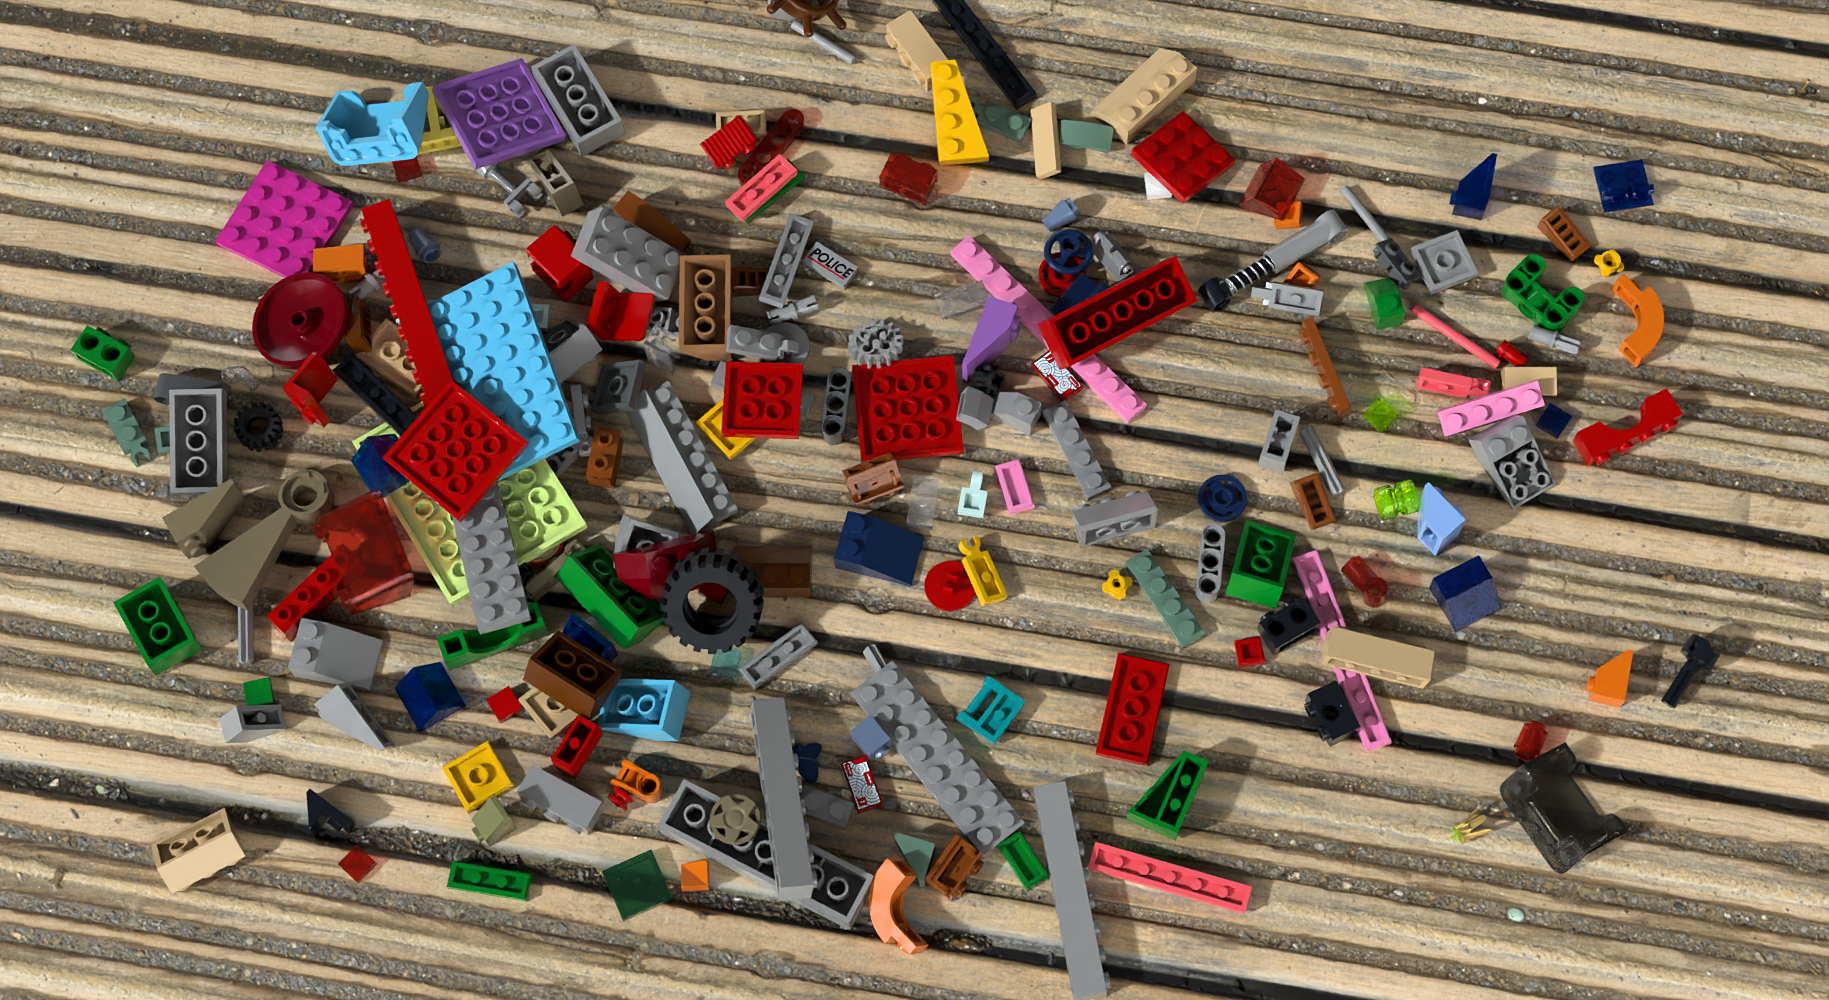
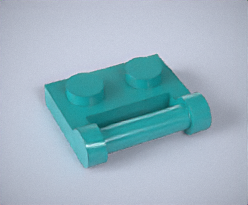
M987 676L982 682L983 686L965 711H961L956 719L962 725L969 727L995 746L1024 707L1026 701L993 678ZM990 693H997L998 695L978 721L973 719L972 717Z

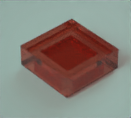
M417 156L413 159L392 161L398 183L422 177Z
M356 845L338 865L359 884L377 863Z

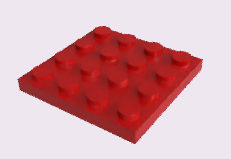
M954 355L890 361V366L882 363L880 369L877 368L876 364H873L870 369L867 368V364L852 365L861 463L887 453H891L895 461L964 454L961 422L956 420L959 401Z
M450 380L383 456V459L461 523L529 443L454 381Z

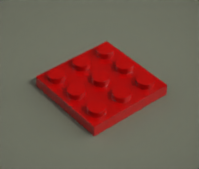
M1184 111L1135 146L1130 153L1137 162L1182 204L1234 166L1236 161L1232 155Z
M726 361L722 437L799 439L803 364Z

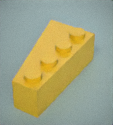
M956 60L930 62L939 166L988 162L989 154Z

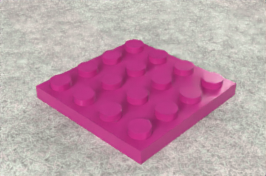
M267 160L215 242L218 246L283 278L297 273L312 272L313 249L329 246L354 204L351 200Z

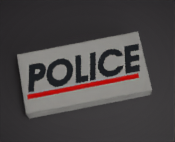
M819 242L814 244L802 260L803 265L843 290L858 272L856 265Z

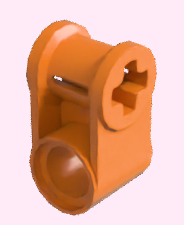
M623 759L621 770L617 777L611 780L610 784L613 787H619L627 794L633 795L646 803L652 804L660 801L663 797L664 789L658 777ZM656 784L654 792H644V788L647 785Z

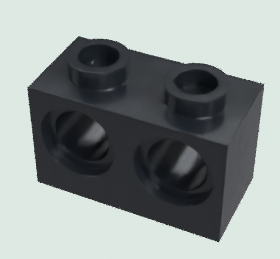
M1305 597L1299 600L1293 598L1283 604V609L1276 613L1270 611L1260 618L1257 631L1273 656L1319 630L1321 622ZM1296 613L1302 614L1305 617V621L1297 622L1292 618V615ZM1278 626L1282 629L1283 633L1275 635L1269 628Z

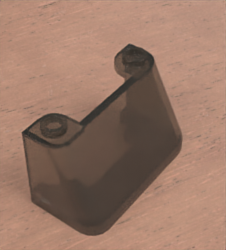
M1566 742L1523 764L1500 786L1501 797L1549 866L1559 874L1573 869L1629 832L1617 815L1609 813L1600 817L1572 778L1570 773L1575 770L1577 761Z

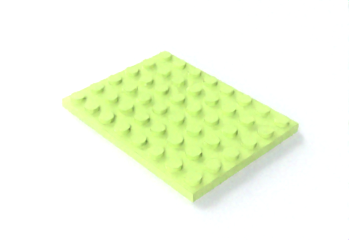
M420 402L410 409L419 417L426 407L424 408L423 403ZM383 423L352 442L451 607L470 597V592L452 516L383 459V456L400 438L389 425ZM546 459L498 481L518 566L532 561L588 528Z

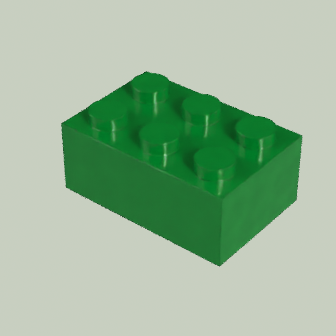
M160 576L113 602L147 666L156 676L203 650L169 587Z

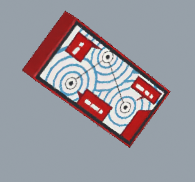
M1050 350L1031 363V367L1061 402L1068 401L1083 389L1082 383L1068 367L1059 370Z
M866 754L841 762L857 813L860 814L883 806Z

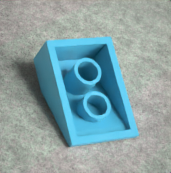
M619 679L600 710L597 725L601 730L655 741H679L690 691L675 680Z

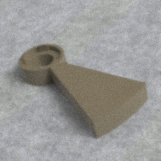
M300 470L289 475L279 488L278 499L281 505L280 509L194 566L204 581L221 597L248 611L296 524H313L319 522L330 513L334 503V495L326 478L317 471ZM308 490L317 492V498L310 505L299 506L296 504L297 498L303 492Z

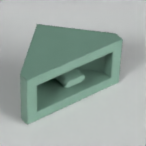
M900 833L894 835V841L906 864L918 875L915 880L919 888L925 886V877L929 873L936 850L935 844Z

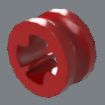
M615 786L613 788L614 793L609 794L607 798L623 811H627V804L633 803L634 800L625 791Z

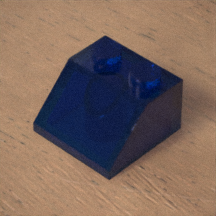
M1479 555L1434 577L1429 587L1455 632L1502 608L1493 577Z

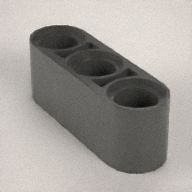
M842 367L832 369L827 379L822 433L823 439L829 445L841 444L846 436L852 386L849 371ZM838 379L846 381L842 386L833 384ZM834 403H840L843 405V407L838 410H834L831 408V405ZM831 427H838L840 429L835 434L827 431Z
M161 373L159 374L153 399L158 403L169 405V390L223 389L227 391L228 403L231 386L219 381Z

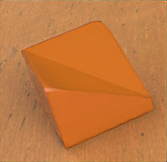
M708 860L681 864V889L683 892L710 890Z

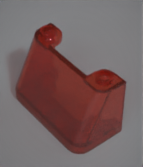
M379 490L368 492L316 518L315 524L312 525L314 535L317 540L321 539L323 543L327 542L343 583V592L339 593L340 600L344 608L348 607L351 615L411 596L414 582L413 572Z

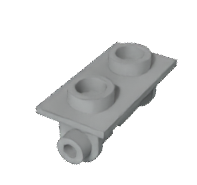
M1099 231L1094 235L1095 240L1092 242L1094 255L1118 283L1139 269L1108 232L1103 233Z

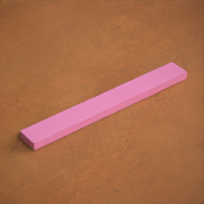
M1317 550L1292 557V563L1306 599L1321 622L1319 632L1324 643L1325 635L1332 626L1347 627L1319 553ZM1333 667L1342 692L1361 726L1359 736L1365 752L1390 745L1392 743L1366 675Z

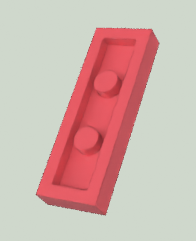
M779 154L725 201L726 207L744 222L798 174L797 169Z

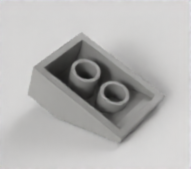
M301 618L288 669L294 677L336 685L348 682L352 688L370 691L383 640L326 622Z

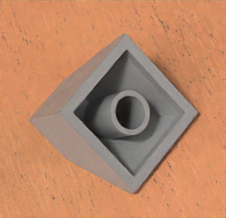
M623 513L615 538L614 553L676 539L679 533L648 520Z

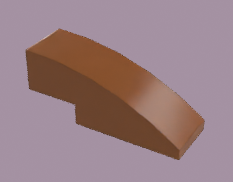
M629 190L613 208L616 215L682 253L691 243V240L668 219Z

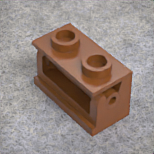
M595 427L586 471L589 485L615 489L624 439L620 437L621 430Z
M891 453L842 470L849 494L856 506L871 504L875 501V498L883 495L892 496L898 493L899 489L904 488L897 463Z
M956 834L926 875L925 884L950 901H953L956 896L960 898L969 885L966 881L970 875L976 876L984 864L981 861L983 859V852L977 853L978 850Z

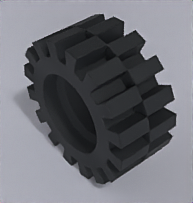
M252 402L251 408H248L247 405L243 406L245 411L242 413L239 410L237 412L239 418H234L233 421L236 425L233 426L234 431L244 447L247 446L251 451L255 448L257 452H262V448H265L266 451L270 450V444L275 447L277 445L276 439L281 440L282 435L280 432H283V426L281 425L283 423L276 410L269 404L266 406L264 402H260L259 406H257L256 402ZM257 419L266 420L268 427L264 433L253 435L249 432V426L253 421Z

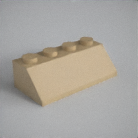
M1159 48L1091 111V114L1103 125L1114 127L1113 133L1127 145L1195 82L1197 67L1181 53Z

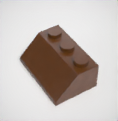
M734 546L733 552L739 555L738 560L741 562L747 560L751 564V572L757 571L760 577L759 584L763 585V597L811 598L812 546Z
M558 630L529 658L523 680L576 714L590 720L603 707L624 671Z

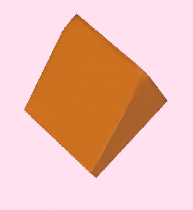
M1298 262L1284 280V283L1313 288L1322 276L1304 262Z

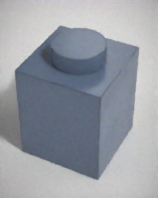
M871 715L850 730L851 739L864 755L866 754L870 762L875 758L879 760L889 753L891 739Z

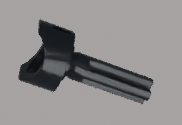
M1692 634L1680 652L1687 661L1661 700L1662 703L1672 709H1675L1699 669L1712 670L1720 657L1719 652L1712 650L1708 640L1696 634Z

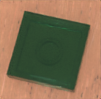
M652 849L602 871L623 921L673 900Z

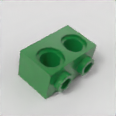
M88 325L70 349L77 360L118 382L135 359L134 354L130 350L131 345L120 338L116 341L110 338V334L100 327L94 329ZM93 343H98L95 348L89 349ZM120 354L117 359L110 360L113 355Z

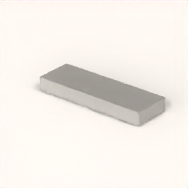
M801 622L739 668V672L756 691L810 651L818 642Z

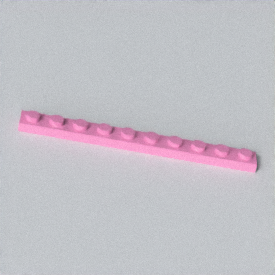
M968 235L951 250V256L996 299L1017 305L1018 315L1021 316L1020 322L1048 347L1037 324L1054 315ZM1095 354L1069 367L1127 424L1146 408L1147 404Z

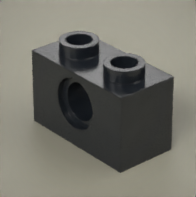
M1336 680L1307 694L1304 708L1310 718L1314 717L1318 724V727H1316L1318 735L1323 742L1327 741L1329 747L1359 733L1361 726ZM1324 711H1334L1337 718L1334 720L1326 718Z

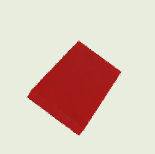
M1118 653L1095 755L1148 766L1170 664Z

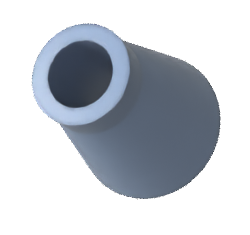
M1070 198L1062 199L1042 219V222L1049 232H1052L1056 228L1077 220L1076 217L1080 214V211Z
M415 227L409 232L408 236L413 243L419 260L425 263H432L440 257V245L427 235L421 227Z

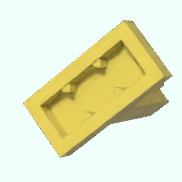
M433 86L426 87L429 95L427 114L430 132L423 133L421 149L417 155L462 146L452 127L447 128L444 116H440L439 109L441 107L432 92Z

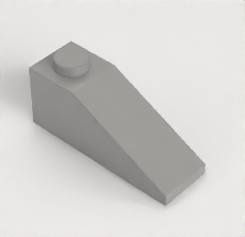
M348 682L338 684L315 703L319 709V716L325 722L380 751L390 749L395 745Z

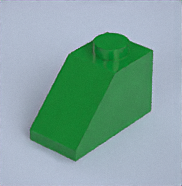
M1390 278L1365 282L1364 287L1376 330L1401 326L1405 311L1399 290Z

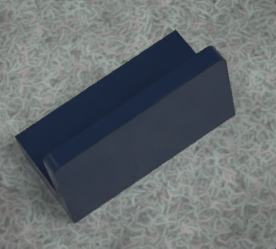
M1081 273L1052 306L1051 311L1056 315L1109 287L1105 283L1097 286L1084 273Z

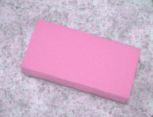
M1020 459L996 465L995 471L1009 515L1034 509L1035 505Z

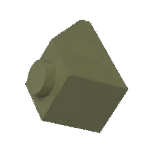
M495 794L486 801L471 819L476 826L471 830L480 843L485 840L489 847L516 829Z

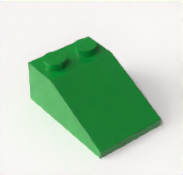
M1246 520L1225 594L1276 609L1284 587L1296 534Z

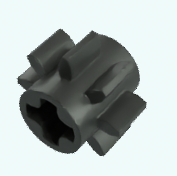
M982 364V369L975 371L974 385L987 395H997V390L1004 388L1005 374L999 371V365Z

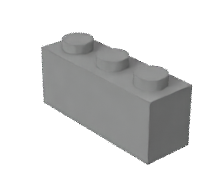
M534 765L531 766L516 792L521 799L520 803L531 810H534L536 807L544 811L543 815L553 822L557 823L558 820L567 824L566 828L578 835L581 832L589 835L605 809L602 801Z

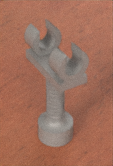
M497 163L477 169V173L483 178L488 179L491 177L511 194L504 200V204L518 218L526 212L523 205L518 202L526 193L535 201L543 195L541 193L542 190L532 183L529 178L519 187L515 186L497 170Z

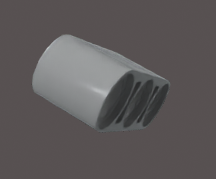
M1215 523L1205 526L1200 540L1195 593L1197 598L1204 603L1215 601L1221 586L1225 531L1223 527ZM1215 535L1219 538V541L1212 543L1206 537ZM1211 559L1217 565L1215 567H1207L1204 561ZM1204 584H1210L1214 587L1215 590L1212 592H1205L1204 590H1202L1201 586Z

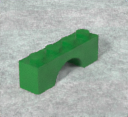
M537 601L528 604L531 616L530 621L480 634L478 629H459L437 637L444 662L448 669L458 668L548 635L549 633Z

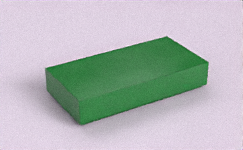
M1021 831L997 845L1026 891L1049 878L1048 872Z

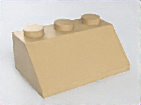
M225 808L152 844L157 870L171 894L178 890L183 891L189 888L192 883L202 878H209L216 871L226 866L235 865L241 858L245 857L242 843Z

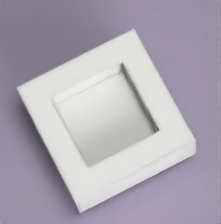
M1144 173L1147 200L1172 197V194L1150 173Z

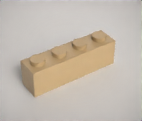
M1332 626L1325 635L1321 664L1423 689L1431 680L1435 651L1429 650L1420 644L1408 645L1401 643L1400 640L1395 638L1383 639L1376 637L1375 634L1370 632L1358 633L1350 631L1345 626Z

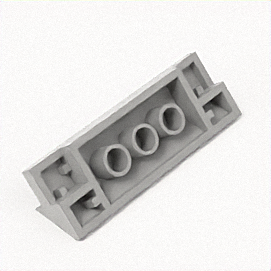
M667 381L649 391L644 389L638 396L635 411H627L626 413L690 534L709 531L716 527V523L738 513V508L670 382Z

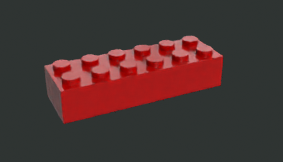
M1176 255L1037 325L1059 370H1062L1198 300Z

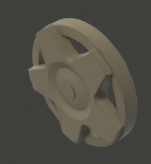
M732 794L724 796L711 810V829L714 835L726 844H744L750 841L760 828L761 816L759 809L750 798L744 795ZM733 800H740L744 802L737 805ZM720 806H722L723 812L715 815ZM753 810L756 814V822L750 818ZM716 828L725 829V837ZM741 832L749 833L747 836L738 839Z

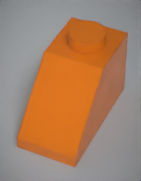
M1626 650L1599 667L1593 676L1588 677L1586 691L1590 692L1589 701L1619 708L1622 706L1626 699L1634 650Z

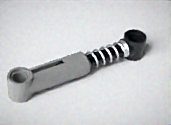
M1329 210L1319 216L1313 224L1264 251L1260 260L1253 261L1251 266L1246 265L1244 270L1239 269L1237 274H1231L1230 278L1219 279L1214 277L1200 286L1198 293L1212 313L1218 312L1232 301V295L1234 296L1235 293H1238L1239 289H1245L1248 284L1253 285V281L1256 279L1260 280V277L1263 275L1268 276L1270 271L1277 274L1321 247L1338 242L1346 236L1349 229L1335 210Z

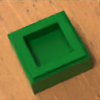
M269 677L243 682L246 706L275 704L271 679Z

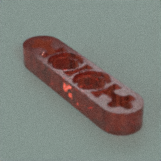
M789 109L784 112L759 143L758 148L751 153L739 168L738 181L741 186L751 179L745 180V174L750 175L753 172V176H755L779 154L783 155L805 126L804 115L800 110ZM797 118L798 124L792 123L789 127V119L794 120ZM776 135H782L786 140L783 144L776 145L772 142V138ZM762 153H767L771 156V159L767 163H760L757 157Z

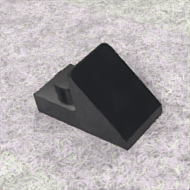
M309 788L306 792L309 829L314 835L325 822L336 831L340 832L343 829L348 834L356 826L349 817Z

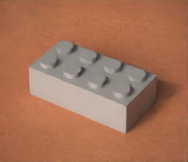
M575 44L531 66L537 85L581 157L625 134L621 118Z
M604 207L588 212L571 257L635 293H652L655 296V303L669 299L680 270V256H685L684 253Z
M223 389L169 390L170 493L174 495H203L228 481L227 391Z

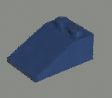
M848 511L834 558L836 569L911 587L924 537L873 516Z

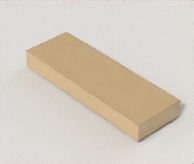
M1049 102L1031 109L1036 177L1039 179H1044L1061 172L1056 104Z

